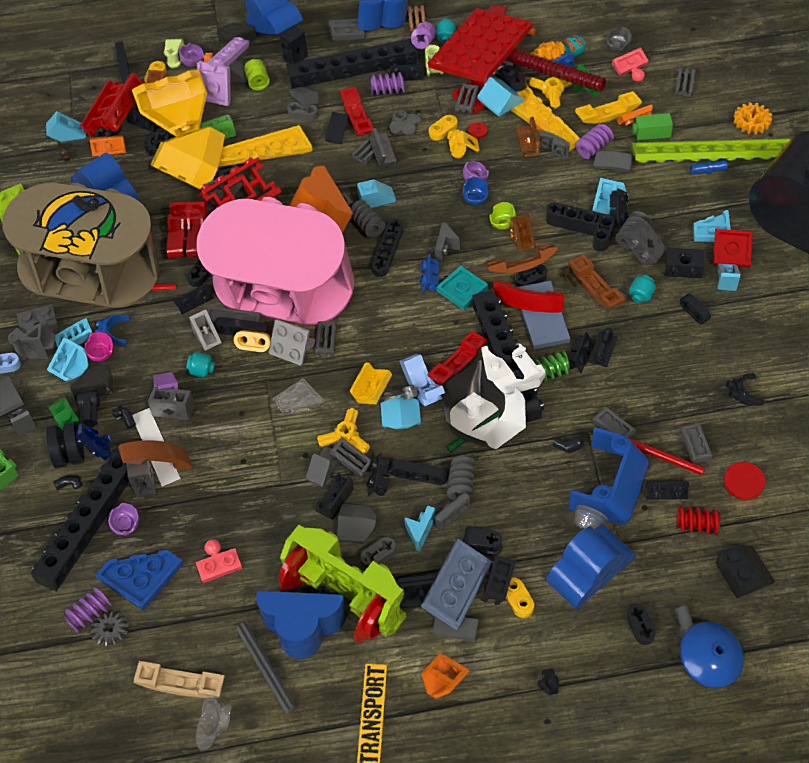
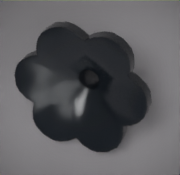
M552 668L543 670V678L538 680L539 688H545L549 696L557 694L559 691V679L555 675Z

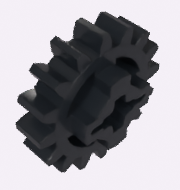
M157 128V132L151 131V136L147 135V140H144L146 152L149 153V156H155L161 142L176 136L164 128L162 130Z

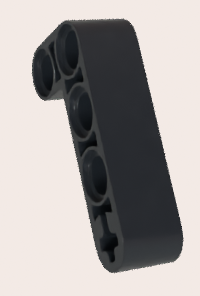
M557 202L547 205L546 222L549 225L592 235V246L596 251L602 252L609 247L615 221L611 215Z

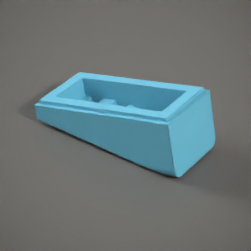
M87 318L56 334L55 342L57 347H59L63 337L68 339L71 336L72 338L69 340L78 345L87 342L89 335L92 334Z

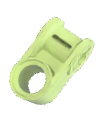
M168 39L165 42L164 54L167 56V65L170 68H176L181 65L179 49L181 45L184 46L183 39Z
M429 45L425 49L427 76L434 73L443 74L442 71L428 68V61L439 50V47L436 45Z

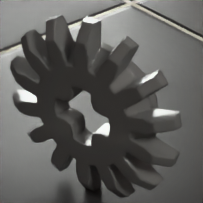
M111 610L109 617H107L106 612H103L104 619L96 617L99 623L91 624L97 628L90 630V633H96L92 639L96 640L99 638L98 645H101L103 641H105V647H108L109 642H112L113 646L117 645L115 640L119 639L122 641L121 634L127 635L128 632L123 630V628L129 627V624L123 623L127 618H120L122 613L119 612L114 616V611ZM106 624L115 625L111 633L109 631L104 632Z

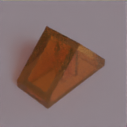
M529 213L510 217V235L518 252L536 248Z

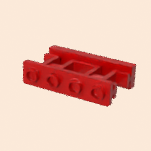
M136 73L130 74L123 84H119L117 81L113 83L111 80L106 82L80 124L81 128L90 137L95 134L99 127H104L105 130L110 128L113 132L118 131L136 101L132 89L144 84Z
M251 157L244 162V166L240 168L236 166L229 171L230 174L226 177L223 174L215 179L216 183L212 185L208 183L203 186L199 197L203 198V202H208L212 199L218 208L227 202L236 200L229 188L239 182L242 183L249 194L245 199H253L257 196L253 190V187L259 185L263 192L270 189L269 192L257 198L256 200L261 201L264 197L275 198L282 191L278 186H275L274 181L267 185L257 172L263 168L262 163L259 162V157L255 159ZM255 167L250 171L254 178L250 182L247 181L244 175L236 177L249 168ZM227 184L222 188L226 195L224 198L219 199L215 192L208 195V193L221 185Z

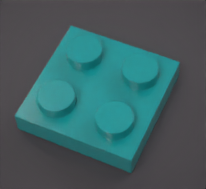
M459 266L436 287V292L464 311L472 304V295L485 292L488 289V284L464 267Z

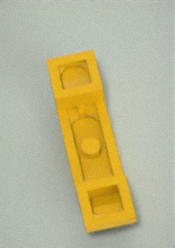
M632 91L619 95L618 101L592 108L589 104L576 108L575 112L585 123H603L633 111L641 105L642 101Z

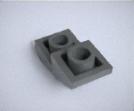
M539 130L537 136L538 147L552 149V155L569 157L570 144L566 140L550 132Z
M596 151L594 168L596 170L612 169L614 172H631L633 155L612 151Z

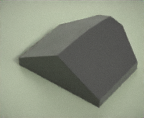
M342 504L338 515L337 537L339 542L365 543L367 541V538L375 528L377 518L370 506Z

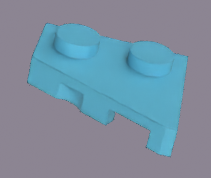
M725 210L720 216H710L705 220L693 223L694 242H714L715 229L731 230L729 211Z

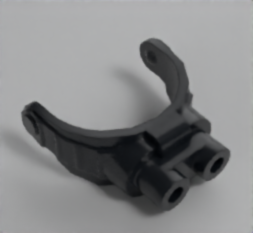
M745 374L739 379L726 382V388L730 390L729 397L747 406H762L764 404L763 399L751 396L743 385L744 380L755 379L756 374Z

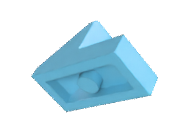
M718 264V289L737 290L740 280L738 266Z
M427 506L425 512H421L418 522L406 517L404 518L406 530L416 551L419 552L435 521V508Z

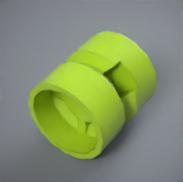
M259 59L248 61L244 66V71L250 88L253 90L265 89L269 84V77L264 63Z

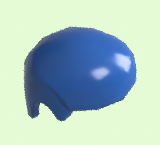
M478 177L468 178L462 190L464 200L471 205L483 204L489 194L487 182Z

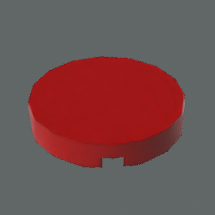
M748 462L732 464L726 470L723 479L727 492L740 500L757 498L763 491L766 483L761 469Z

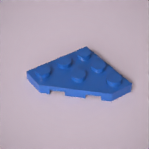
M168 550L158 551L157 554H140L129 556V559L108 560L95 577L144 611L184 563Z

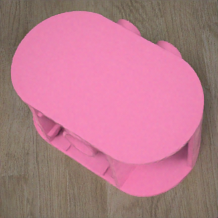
M264 197L261 201L238 199L216 208L201 225L197 237L198 257L204 268L213 275V286L217 297L228 308L259 312L265 317L305 325H318V321H330L335 318L349 303L354 290V275L342 232L336 222L329 216L318 212L315 207L300 203L296 207L285 206L277 199L271 197Z

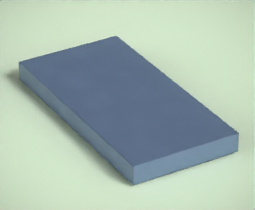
M551 281L516 287L545 293L547 290L554 292ZM521 309L533 350L570 343V336L562 312L549 313Z
M457 539L420 607L457 630L492 561Z

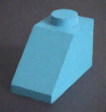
M57 111L46 123V135L60 142L84 139L86 132L81 128V122Z
M374 179L357 183L359 200H365L370 208L396 202L392 187Z

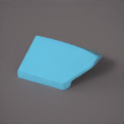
M600 178L592 211L610 215V211L616 210V207L610 208L611 191H617L618 188L626 191L624 183Z
M63 337L47 370L67 382L84 375L89 366L85 348Z
M403 396L382 402V427L405 429L416 424L420 425L419 400L414 398L404 400Z

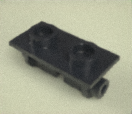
M423 63L390 65L391 74L394 73L397 77L398 72H401L404 81L424 80Z
M131 108L128 112L127 122L150 132H155V127L159 126L140 114L139 109Z
M619 188L617 191H611L610 208L616 207V210L610 211V215L615 220L614 227H618V224L623 226L629 217L627 212V203L629 201L627 192Z
M208 283L180 297H176L174 303L179 308L181 314H184L214 299Z
M606 328L603 332H599L589 363L604 367L608 366L618 338L613 336L614 333L611 328Z
M587 332L584 333V336L579 335L575 338L571 348L572 352L568 356L569 369L578 368L580 373H582L584 366L587 364V358L593 349V341Z
M381 452L376 459H372L370 464L372 474L367 481V487L369 488L368 496L373 491L377 492L376 494L379 496H384L387 492L389 479L382 476L389 477L391 462L389 458H381Z
M652 479L646 481L647 500L688 499L689 482L683 481V479L668 480V482Z

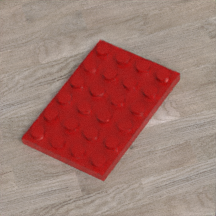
M476 8L428 61V68L486 83L489 77L494 74L533 28V22Z

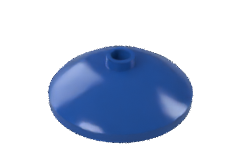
M714 622L698 623L691 627L681 640L680 657L682 664L689 676L697 683L709 688H722L731 684L739 677L744 664L743 650L737 637L725 626ZM716 648L720 650V654L716 652Z

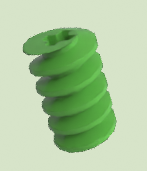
M562 351L561 354L555 353L554 357L548 355L547 359L542 357L540 362L537 359L533 361L536 365H542L546 371L543 379L544 382H547L548 375L553 380L554 373L558 377H561V371L565 375L569 374V361L565 351Z

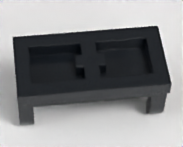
M340 473L336 475V481L324 498L316 503L315 511L331 520L334 519L342 504L345 503L354 490L352 478L347 476L344 480L341 478Z
M498 555L495 556L490 566L480 601L487 602L489 599L495 600V605H499L502 600L505 601L516 564L515 561Z
M437 574L398 579L399 587L404 591L401 600L402 609L420 607Z

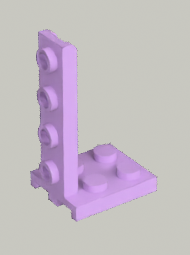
M236 37L208 62L199 61L197 63V70L201 73L207 91V102L226 106L231 103L230 67L228 66L249 47L248 40Z

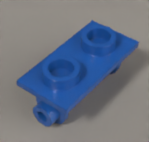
M428 254L420 265L422 275L419 284L421 285L422 293L426 288L435 292L439 283V262L437 259H430L431 254Z

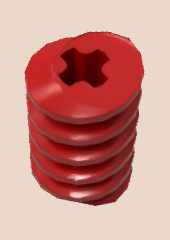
M680 505L677 509L676 529L680 526L681 531L684 532L687 526L690 533H692L694 528L697 527L698 533L701 534L703 528H705L707 535L714 529L715 535L718 536L720 513L718 515L717 510L712 509L711 514H709L708 508H704L701 513L699 507H696L694 512H692L691 506H688L684 512L683 506Z

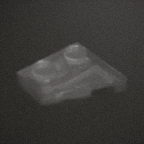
M304 378L272 398L273 403L284 415L296 411H306L308 407L319 405L324 407L326 405L323 398Z

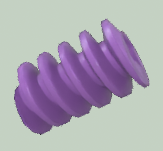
M422 22L415 28L411 34V41L415 47L423 49L431 43L436 35V29L433 24Z
M398 72L397 77L392 73L391 78H389L387 73L384 78L379 74L378 79H376L374 74L372 75V96L374 91L379 95L381 90L384 95H386L387 90L392 94L394 89L396 93H399L400 89L405 93L404 79L401 72Z
M604 124L596 125L595 128H592L591 131L587 132L586 135L576 142L578 153L583 158L590 159V156L595 155L596 151H599L609 141L614 139L613 132Z
M96 587L93 588L94 595L86 593L87 601L83 598L79 599L80 606L75 603L72 604L73 611L68 608L65 609V619L76 633H79L78 625L86 628L85 620L92 623L93 614L100 617L99 609L107 612L106 604L111 606L105 595Z

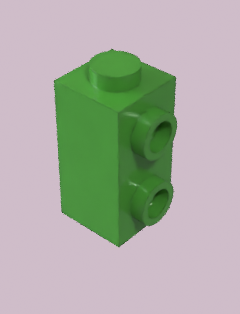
M670 113L636 116L635 123L632 124L633 134H636L637 140L670 138L672 135L673 124Z

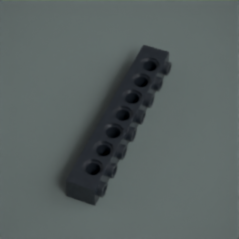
M410 38L288 63L286 67L291 89L386 70L390 69V65L417 63V51Z
M494 290L472 295V307L483 335L487 339L490 352L505 361L516 379L523 380L524 374L512 357V353L519 347L517 339H513L512 326L506 322L507 315L505 310L501 309L500 297L495 295ZM537 388L522 391L524 399L529 400L525 401L526 423L541 419L544 406L542 400L537 398Z
M118 446L112 450L105 465L101 466L95 480L90 482L88 490L84 496L80 497L77 506L67 516L62 528L56 532L52 543L45 548L39 562L34 564L30 574L36 583L57 592L129 484L127 463H123Z

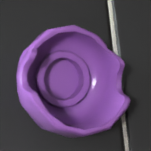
M188 43L186 46L181 45L179 49L180 60L188 67H195L199 61L204 59L203 50L198 45Z
M472 161L465 164L463 177L466 181L472 177L482 178L484 181L487 180L489 170H486L485 166L480 162Z
M120 503L117 508L112 509L108 519L110 529L117 535L125 536L133 533L140 522L137 509L132 504Z

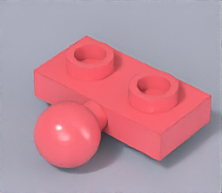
M641 48L613 59L612 65L619 76L632 71L631 77L634 81H642L644 79V71L638 68L647 65L648 59Z
M215 539L208 540L204 546L205 552L211 555V557L196 562L203 583L242 569L236 549L233 548L219 554L221 545Z

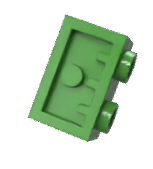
M229 114L200 123V128L205 126L212 127L225 134V139L236 136L233 121Z

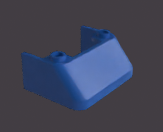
M594 427L591 447L623 456L613 487L599 485L593 490L592 496L571 490L569 509L618 525H625L632 517L649 461L628 437Z

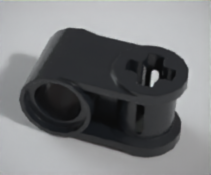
M475 526L466 527L462 542L480 554L496 556L501 553L502 538L499 532Z

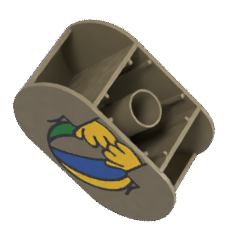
M44 183L30 187L18 194L5 210L2 223L3 231L8 242L20 252L17 262L20 281L25 288L35 294L121 308L133 305L145 298L158 280L160 271L149 213L142 203L129 195L122 194L115 189H106L105 191L90 189L79 183H72L70 185ZM76 195H79L86 202H89L90 198H97L99 200V208L96 211H82L72 202V199Z

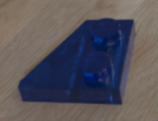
M83 423L79 424L76 427L77 441L81 445H86L90 448L96 457H101L106 461L111 456L110 437L108 435L100 437L97 435L99 433L97 430Z

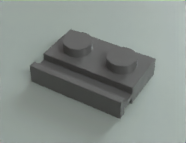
M358 19L329 20L328 26L330 27L333 41L364 39L363 29L357 28Z
M53 304L17 313L19 328L30 322L33 325L39 324L37 316L44 318L50 330L59 328Z

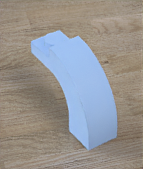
M415 354L399 361L409 385L419 388V391H417L418 396L416 397L422 405L426 406L442 399L441 394L445 393L443 386L437 385L428 377V371L420 354Z

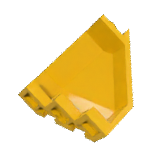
M189 70L178 76L166 77L155 83L142 84L132 89L140 114L176 137L200 128L207 91L199 70Z
M205 126L160 143L150 165L201 190L203 184L213 180L218 170L225 134L212 127Z

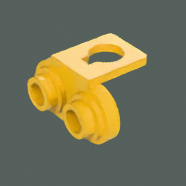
M459 129L451 130L448 133L447 138L449 139L450 151L456 159L464 155L466 146L476 152L480 151L477 139Z

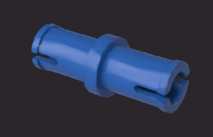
M726 159L713 162L707 160L705 163L690 165L692 175L712 174V172L726 171L728 168Z

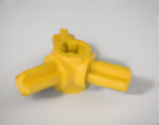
M555 77L548 78L546 81L531 78L529 86L542 90V93L550 100L551 107L557 109L560 106L559 97L564 88L573 83Z
M354 408L348 409L344 421L339 423L337 428H334V432L317 437L319 446L323 447L337 443L342 437L360 452L366 454L370 446L359 437V433L356 431L357 426L355 423L358 411Z

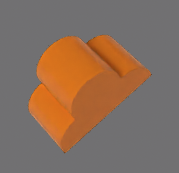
M325 166L314 167L310 176L302 179L289 205L296 207L298 204L304 203L315 207L318 212L329 216L336 222L342 233L353 214Z

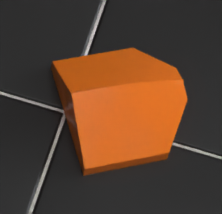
M439 653L424 669L421 677L427 694L437 699L449 694L470 671L444 654Z

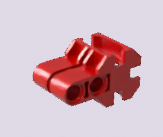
M207 201L171 202L169 204L171 215H168L167 219L169 231L167 239L168 258H185L186 253L188 258L198 257V233L204 220L210 215L209 211H207Z

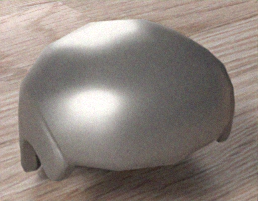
M625 27L619 30L613 29L607 35L606 44L611 51L617 53L624 52L630 46L632 34Z

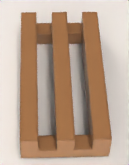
M424 5L421 8L414 6V9L408 7L410 32L415 30L413 28L412 13H415L416 27L419 25L418 13H421L422 22H425Z

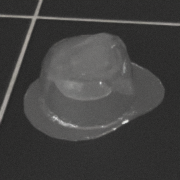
M579 505L575 508L573 524L580 528V531L589 526L596 529L608 521L604 514L590 507Z
M208 696L203 703L196 731V743L200 750L209 749L214 743L216 736L226 731L230 725L231 706L218 702L214 696Z

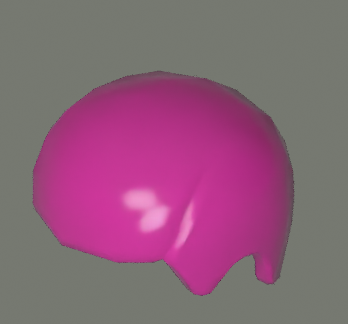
M100 331L90 334L84 346L87 357L97 362L109 359L113 353L112 338L107 333Z

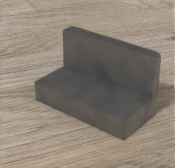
M373 128L369 140L379 168L396 165L397 161L387 133L378 134L376 128Z

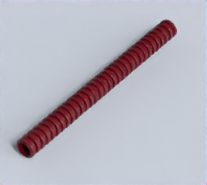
M516 48L505 60L597 92H602L606 86V79L604 77L596 76L577 68L574 69L568 65L565 66L564 64L556 63L555 61L526 53Z

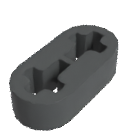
M292 102L287 106L290 118L314 121L318 117V110L315 105L303 106L299 102Z
M384 537L366 548L360 555L362 566L367 569L372 563L366 559L367 556L373 558L377 564H382L393 557L396 553L395 541L392 538ZM383 546H390L391 550L388 551L387 549H384Z

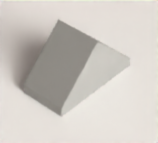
M206 309L189 317L193 333L204 351L222 343Z

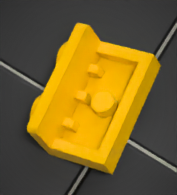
M365 363L352 385L350 393L358 403L377 404L392 374L389 370L373 369L370 363Z

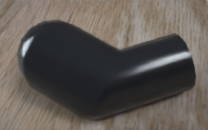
M76 195L72 199V202L82 211H96L99 208V200L97 198H90L89 202H86L79 195Z
M119 406L112 411L115 419L120 417L124 419L127 428L136 426L129 409Z
M66 475L53 481L57 490L72 484L74 489L83 486L82 478L78 475Z

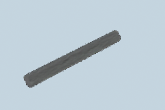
M245 622L241 623L236 627L239 636L286 714L291 713L296 709L294 702Z

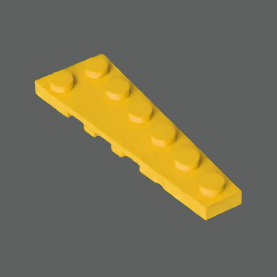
M528 86L524 90L515 91L524 98V102L512 108V112L538 131H547L566 140L570 144L569 151L576 147V142L580 138L559 117L555 116L552 110L546 107L542 100L536 97Z
M300 125L224 146L218 167L244 163L251 157L253 159L259 157L260 160L305 154L312 152V145Z

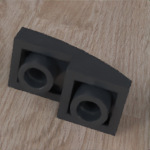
M332 112L326 134V142L342 145L349 115Z

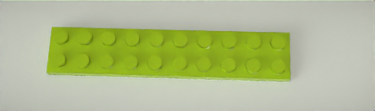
M792 138L632 143V152L635 160L641 163H646L648 160H655L657 162L673 160L681 162L683 159H690L691 161H700L701 159L717 161L721 158L726 160H735L736 158L752 160L759 157L761 159H771V157H777Z

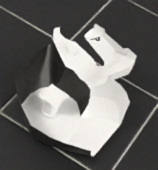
M520 343L519 347L512 353V357L524 374L523 380L516 379L505 361L490 353L488 347L485 346L482 347L481 359L445 382L443 388L445 392L443 394V408L448 427L455 436L497 449L526 428L525 399L521 392L539 387L546 371L542 365H536L525 352L526 348ZM500 409L499 417L472 431L479 423Z

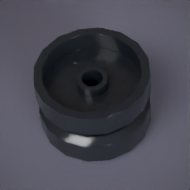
M75 421L65 423L63 431L58 425L46 428L48 451L55 469L65 468L68 464V459L73 465L85 462L83 442Z

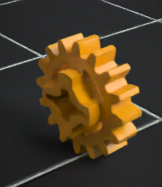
M554 41L540 44L531 54L553 61L565 53V47L562 42L557 41L554 43Z
M749 102L748 106L742 104V108H737L734 114V123L737 124L736 128H742L741 132L746 130L748 134L754 132L757 135V131L763 133L764 129L768 130L772 121V113H769V109H764V105L758 106V103L752 105Z

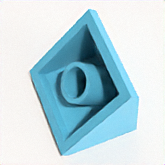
M489 77L477 96V99L498 117L524 102V98L511 87L493 77Z

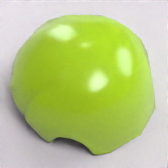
M509 202L496 204L493 207V213L490 214L492 226L499 230L509 229L517 219L514 206Z

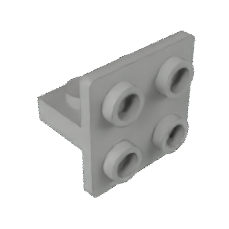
M276 319L269 354L302 365L305 353L314 347L315 339L309 338V330Z

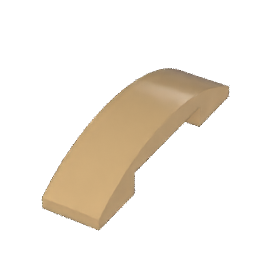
M139 661L133 682L143 687L170 694L199 698H220L225 676L203 672L201 675L161 668L160 664Z

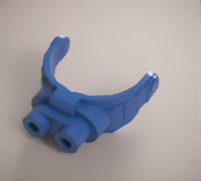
M115 314L109 318H104L102 321H97L98 329L95 332L107 333L112 338L114 344L126 345V340L117 339L109 332L116 323L129 321L130 316Z

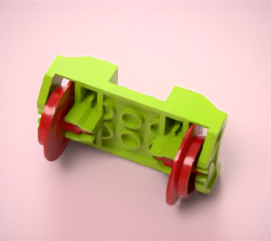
M298 525L285 541L280 556L283 563L279 573L280 592L295 593L304 583L317 589L322 582L352 601L349 604L352 607L350 611L360 618L354 634L356 643H363L367 639L370 641L374 640L380 633L385 637L392 635L405 620L406 612L401 610L399 606L404 591L397 585L389 568L384 564H377L372 561L362 574L359 568L349 566L342 559L338 537L332 532L327 533L322 529L304 528Z

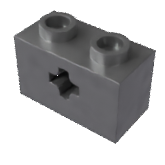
M648 221L634 224L624 237L628 246L643 265L657 263L667 249Z
M154 387L148 399L149 407L154 417L189 420L194 409L192 394L188 390L159 389Z
M144 460L141 465L127 463L128 479L136 497L156 494L154 472L149 460Z

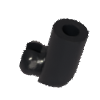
M557 437L554 440L553 446L566 453H572L581 449L584 442L581 437H574L567 441Z

